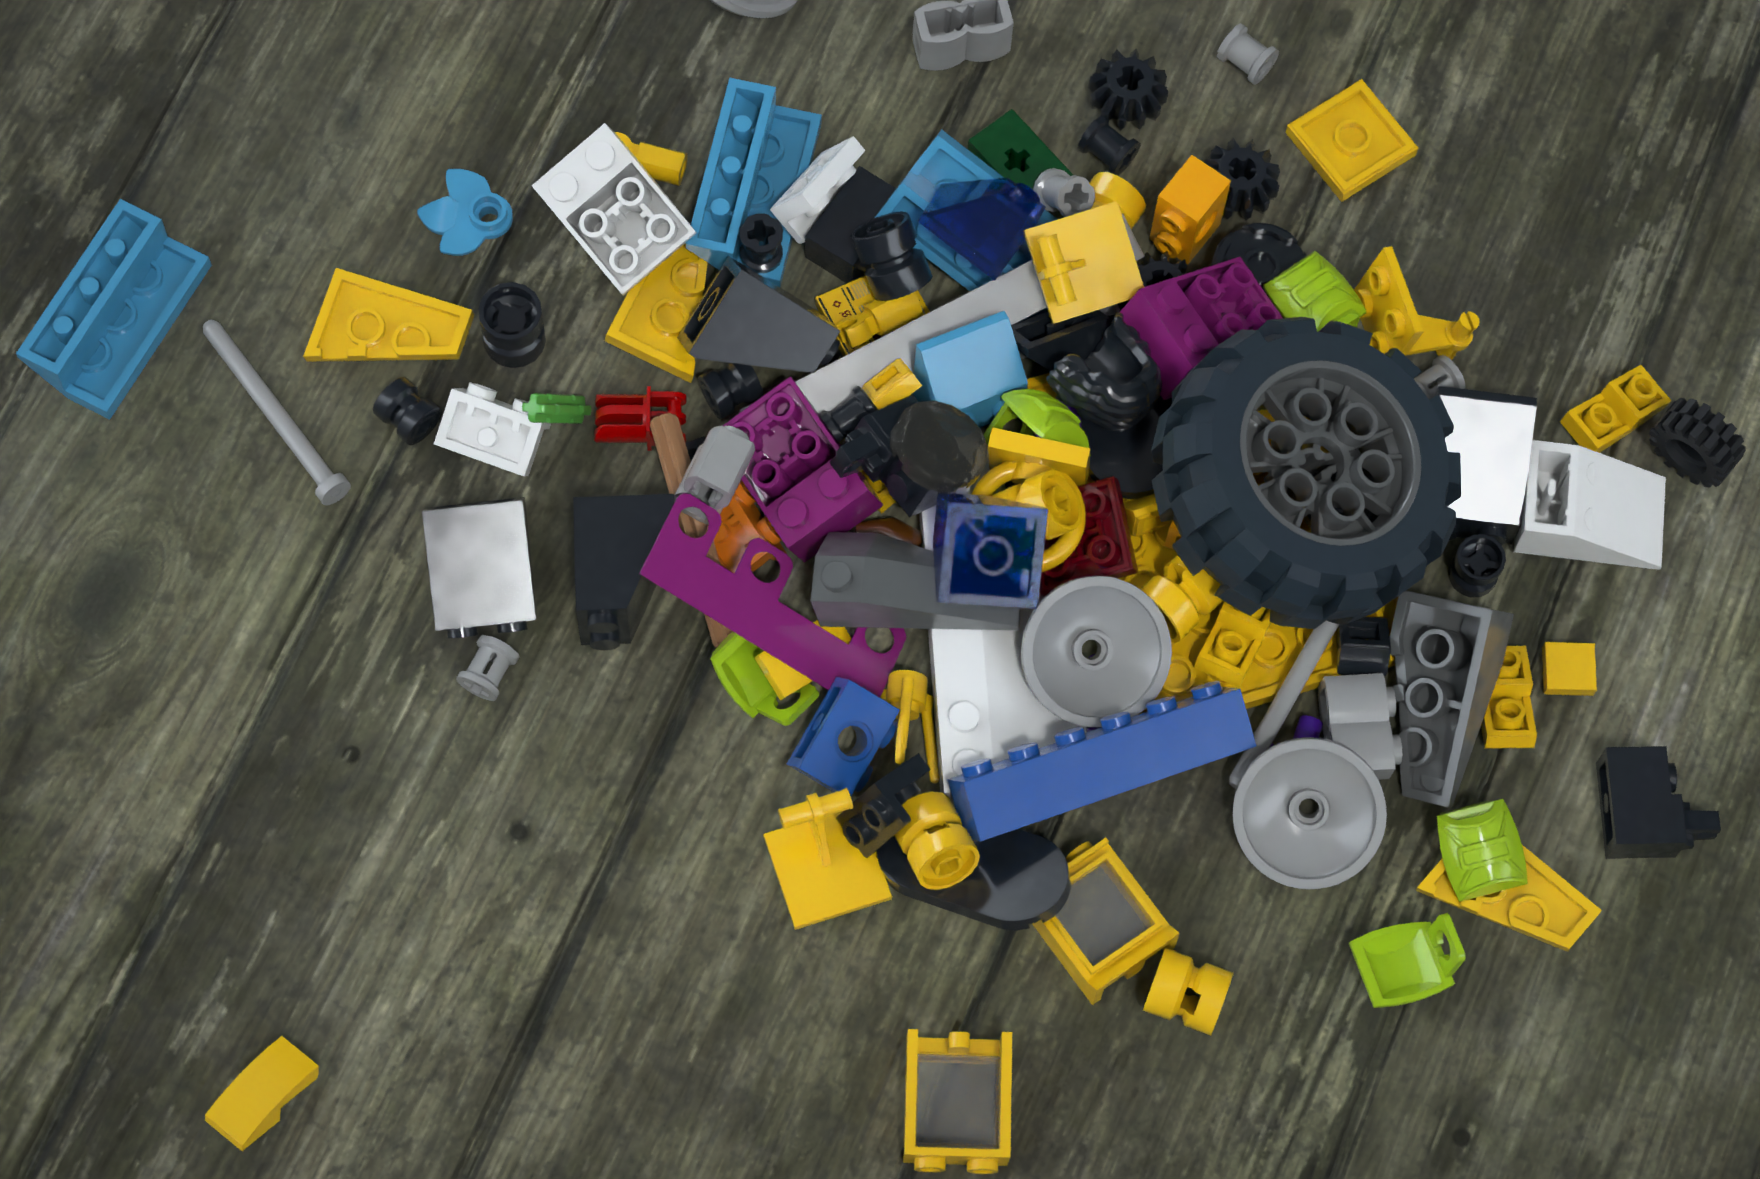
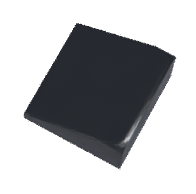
M1363 617L1343 626L1339 625L1337 627L1338 674L1383 673L1385 677L1388 672L1391 654L1387 618Z

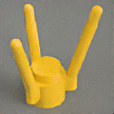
M893 671L888 676L887 689L883 690L880 698L900 710L895 718L898 719L895 762L897 764L904 762L909 722L918 719L919 714H921L927 765L931 769L929 777L930 781L936 784L940 778L932 716L934 697L927 694L928 678L917 671Z

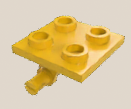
M1117 201L1023 230L1052 324L1128 301L1140 288L1144 287Z
M1392 246L1383 247L1354 289L1367 311L1366 314L1360 317L1364 330L1373 333L1369 345L1383 354L1391 348H1397L1405 356L1436 350L1438 356L1444 355L1452 360L1458 351L1465 350L1473 339V331L1477 329L1480 323L1478 316L1471 311H1468L1467 314L1463 312L1458 321L1454 322L1418 315Z
M847 788L818 797L817 793L806 795V801L782 809L779 808L778 814L783 828L763 834L795 930L892 900L886 877L877 859V851L868 858L864 857L858 848H855L847 841L842 826L836 819L843 811L853 809L852 799Z

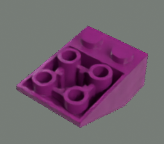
M1241 257L1140 288L1119 312L1124 315L1125 323L1139 331L1140 338L1149 344L1151 357L1160 367L1162 380L1160 396L1163 400L1172 398L1173 390L1211 350L1241 329L1258 330L1267 320L1283 319Z
M791 376L723 425L740 429L754 443L755 453L741 480L786 547L804 563L817 554L828 532H848L884 506L861 471L840 478L831 466L830 461L836 457V452L841 444L825 425L816 409Z

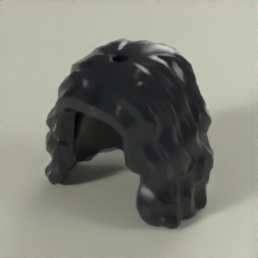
M1116 313L1113 316L1111 326L1103 333V340L1097 344L1095 350L1091 351L1085 360L1079 355L1068 354L1054 364L1055 369L1050 371V375L1046 378L1058 399L1066 406L1075 408L1081 419L1089 420L1109 431H1125L1136 425L1155 406L1162 390L1160 367L1151 357L1149 344L1140 338L1139 331L1125 323L1122 313Z

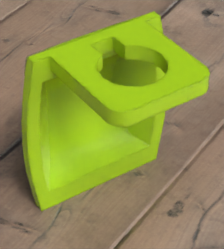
M1316 251L1263 285L1272 303L1284 318H1313L1318 332L1330 321L1342 322L1357 328L1360 317L1367 312L1360 298L1344 276Z
M1034 389L1013 390L1003 393L1001 398L1005 403L982 436L983 442L988 446L992 427L1002 429L1007 422L1019 417L1023 422L1021 434L1032 436L1035 432L1044 439L1089 448L1088 438L1079 425L1080 419L1058 399L1053 398L1046 392Z
M732 631L718 645L710 658L723 687L734 702L751 718L760 713L783 726L792 724L819 697L817 688L811 684L804 686L796 691L801 694L795 704L786 709H777L778 702L776 698L778 696L754 659L764 650Z
M1503 799L1472 804L1442 812L1437 816L1438 837L1443 863L1459 902L1528 884L1522 843L1511 813Z
M1448 913L1439 915L1432 925L1431 922L1393 925L1369 932L1349 942L1373 1008L1413 1003L1450 988L1455 984L1452 975L1466 959L1463 946ZM1443 933L1450 946V956L1449 954L1444 955L1441 947L1444 943Z

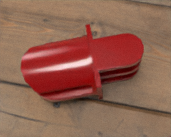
M647 386V394H596L595 406L598 410L595 413L597 428L594 433V441L596 443H647L648 451H652V446L656 445L650 428V421L662 414L671 413L678 417L680 426L686 424V414L682 412V406L686 404L687 396L684 393L674 391H651V386ZM652 407H667V411H652ZM683 433V437L686 443V434Z

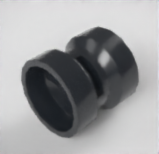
M727 362L725 369L719 372L710 370L698 377L703 396L718 419L733 413L735 407L742 402L751 404L764 396L760 381L751 365Z
M406 377L398 378L389 384L378 396L373 406V413L386 424L392 423L397 428V435L408 445L417 444L428 436L436 427L442 415L441 408L431 399L421 398L418 395L417 386Z
M1484 534L1472 535L1466 538L1459 545L1449 568V580L1453 588L1461 595L1470 598L1482 597L1488 594L1495 587L1506 563V555L1502 545L1493 537Z

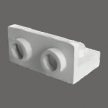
M854 136L821 152L770 209L797 243L802 244L805 242V235L846 182L855 174L856 169L853 164L865 152V149Z
M469 382L467 389H451L434 445L524 477L529 476L543 431L550 429L551 423L529 422L528 412H522L523 402L528 401L515 398L513 405L496 400L497 391L486 386Z

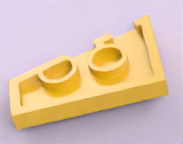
M686 243L628 291L604 341L691 383L694 377L695 357L688 354L677 337L703 297L708 262L686 249Z
M336 268L303 357L307 362L457 360L460 358L475 315L472 309Z
M1523 845L1528 884L1459 902L1448 879L1443 859H1441L1416 889L1417 892L1567 952L1602 911Z

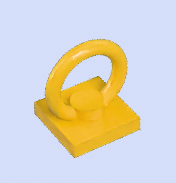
M992 427L988 443L989 471L977 482L967 505L966 520L970 538L976 549L987 561L1004 571L1028 575L1045 572L1064 562L1073 553L1082 538L1085 529L1086 511L1078 486L1087 484L1090 448ZM1054 469L1062 472L1075 487L1081 502L1082 517L1077 529L1061 535L1051 547L1040 553L1021 555L1006 551L994 540L987 526L986 510L989 499L1000 486L1008 481L1018 485L1047 470Z

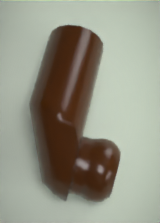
M897 518L862 521L855 526V533H879L922 547L923 537L921 532Z

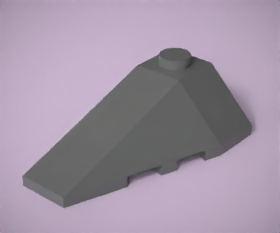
M828 532L815 555L811 604L821 627L1019 630L1023 584L1022 580L879 533Z
M1407 590L1399 595L1390 633L1391 655L1395 656L1397 685H1393L1396 702L1399 704L1402 796L1452 808L1504 661L1514 614Z

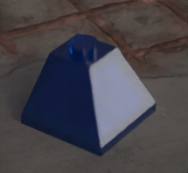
M1009 178L942 183L917 221L995 281L1026 238L1023 230L1035 227L1046 207L1040 203L1038 194L1032 188L1023 183L1016 184Z
M938 492L933 533L936 600L940 603L1036 609L1039 601L1048 508L985 495Z

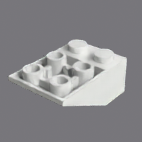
M605 123L532 185L623 296L697 233L618 135Z
M1532 440L1522 522L1514 539L1513 552L1660 570L1662 567L1666 477L1579 445Z

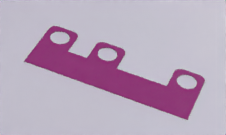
M688 493L679 495L639 574L827 690L830 689L835 678L840 677L853 681L880 698L888 681V676L892 672L906 641L904 628H889L894 637V644L887 653L874 652L867 645L865 632L868 627H857L848 645L778 601L792 572L793 562L786 553L760 538L752 539L735 573L706 557L721 526V516L715 509ZM695 507L706 515L709 526L705 535L699 538H692L681 530L678 519L683 509ZM768 552L778 560L780 574L775 581L766 583L754 576L751 570V560L755 554Z

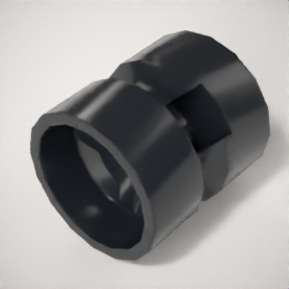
M892 212L871 219L857 227L850 235L861 263L870 264L865 271V275L876 300L886 301L904 297L921 289L931 281L933 275L922 249L913 248L917 244L915 241L917 234L907 212Z
M515 282L501 283L489 289L482 297L478 308L484 348L489 357L499 365L509 368L524 367L534 362L543 352L546 343L541 302L536 293L526 285Z

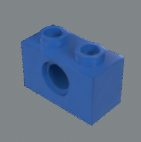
M836 677L788 760L787 765L832 792L847 788L850 796H852L854 791H861L868 782L873 767L869 764L878 748H884L893 738L898 723L894 720L900 710L853 681ZM851 726L856 732V744L849 752L843 753L838 746V737L843 729Z

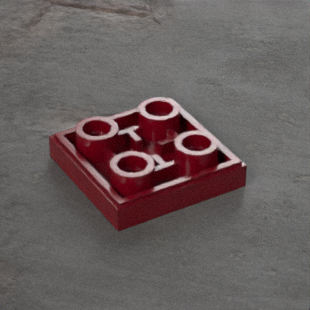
M1112 476L1078 486L1085 504V529L1078 546L1064 562L1050 570L1036 574L1040 596L1043 598L1059 585L1076 578L1108 576L1118 579L1138 573L1120 483L1116 477ZM1059 537L1050 540L1046 539L1043 544L1031 548L1032 554L1048 549Z

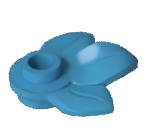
M448 169L446 171V184L449 196L432 201L417 210L418 217L430 231L443 235L440 242V252L453 256H463L472 253L478 249L485 239H495L504 235L511 227L513 221L512 208L508 201L498 194L491 192L485 177L464 169ZM486 214L497 216V219L491 222L481 221L482 217Z

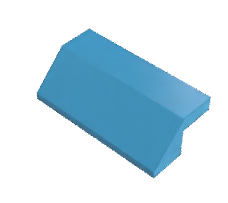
M729 78L691 226L697 233L686 242V249L720 270L728 256L742 263L740 259V247L742 245L740 241L741 226L749 216L765 213L771 218L777 219L770 209L811 165L822 124V115L777 106L776 87ZM782 224L783 240L781 245L783 248V258L781 263L773 271L758 273L781 287L793 239ZM759 242V246L764 245L763 242Z
M942 129L876 215V217L892 212H907L917 234L915 238L917 244L913 248L922 249L928 260L969 291L1031 261L1032 257L1023 230L1057 220L1056 217ZM1046 307L1023 320L1044 313L1048 310V308Z
M120 199L16 352L17 358L65 397L110 420L212 266L209 257L168 237L162 219Z

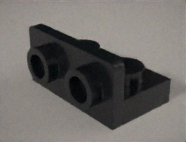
M919 753L875 782L853 802V809L845 810L836 817L842 826L847 841L855 848H858L864 857L868 858L911 822V818L902 804L921 791L916 782L931 770Z

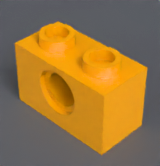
M1191 155L1158 195L1149 237L1154 242L1156 248L1162 254L1167 251L1170 258L1185 259L1188 265L1220 226L1231 180Z

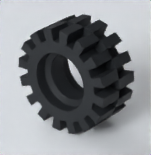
M1679 398L1677 401H1674L1649 432V435H1651L1649 439L1650 444L1656 446L1654 452L1657 456H1664L1666 458L1663 463L1668 468L1674 466L1678 469L1676 474L1684 478L1687 475L1690 477L1691 483L1698 485L1701 481L1703 486L1708 488L1712 485L1715 487L1719 486L1741 460L1746 451V446L1742 445L1744 442L1742 435L1734 434L1737 428L1732 423L1726 424L1723 421L1725 418L1723 414L1718 412L1715 415L1711 412V406L1703 403L1700 407L1697 400L1691 398L1688 401L1685 398Z

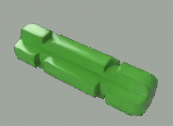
M534 393L530 395L529 402H523L522 412H528V420L532 423L581 424L584 415H591L592 411L591 406L585 405V397L582 395Z

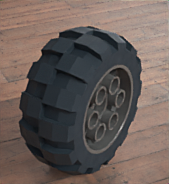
M1307 317L1267 320L1258 330L1241 329L1211 350L1187 374L1172 392L1171 407L1159 417L1151 451L1153 462L1163 465V471L1152 479L1161 522L1174 521L1181 538L1172 546L1191 574L1195 576L1204 569L1220 584L1215 596L1245 614L1251 616L1261 607L1270 609V622L1279 626L1316 629L1326 620L1343 626L1371 615L1424 578L1427 565L1442 556L1455 528L1456 511L1448 506L1461 498L1462 484L1461 453L1448 452L1445 438L1453 433L1454 425L1440 395L1428 399L1414 380L1422 371L1397 348H1391L1383 354L1369 345L1373 333L1338 321H1330L1318 332L1315 320ZM1268 410L1275 421L1271 422L1258 411ZM1323 446L1329 453H1324L1320 450V447ZM1268 472V475L1264 477L1265 483L1258 486L1253 473ZM1336 474L1335 480L1333 482L1330 478ZM1334 507L1342 508L1344 516L1339 514ZM1311 514V533L1300 528L1303 517Z

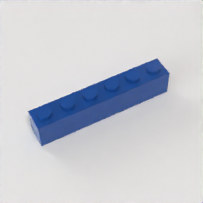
M1220 681L1208 682L1193 687L1191 689L1192 697L1177 702L1175 696L1151 701L1146 704L1147 712L1131 717L1127 711L1100 719L1101 728L1086 733L1083 727L1072 728L1055 734L1056 743L1038 748L1037 743H1028L1008 750L1009 759L992 764L990 758L967 763L961 766L962 775L947 779L962 826L967 829L972 840L981 842L1256 747L1241 689L1221 687Z

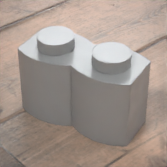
M963 0L961 3L936 1L918 8L914 11L912 41L919 67L925 70H944L952 68L964 60L985 62L1006 55L1011 49L1014 24L1008 1Z
M716 426L712 428L704 443L698 447L674 495V500L676 501L679 495L688 493L721 514L723 508L729 505L755 453V445L749 440L747 434L733 426ZM688 507L681 511L704 524H708L706 515L698 508Z
M1383 673L1324 676L1318 686L1320 720L1323 722L1324 739L1340 743L1356 752L1372 768L1378 780L1389 779L1395 770V765H1399L1402 762L1401 738L1398 734L1392 735L1389 717H1394L1396 713L1394 688L1386 687Z

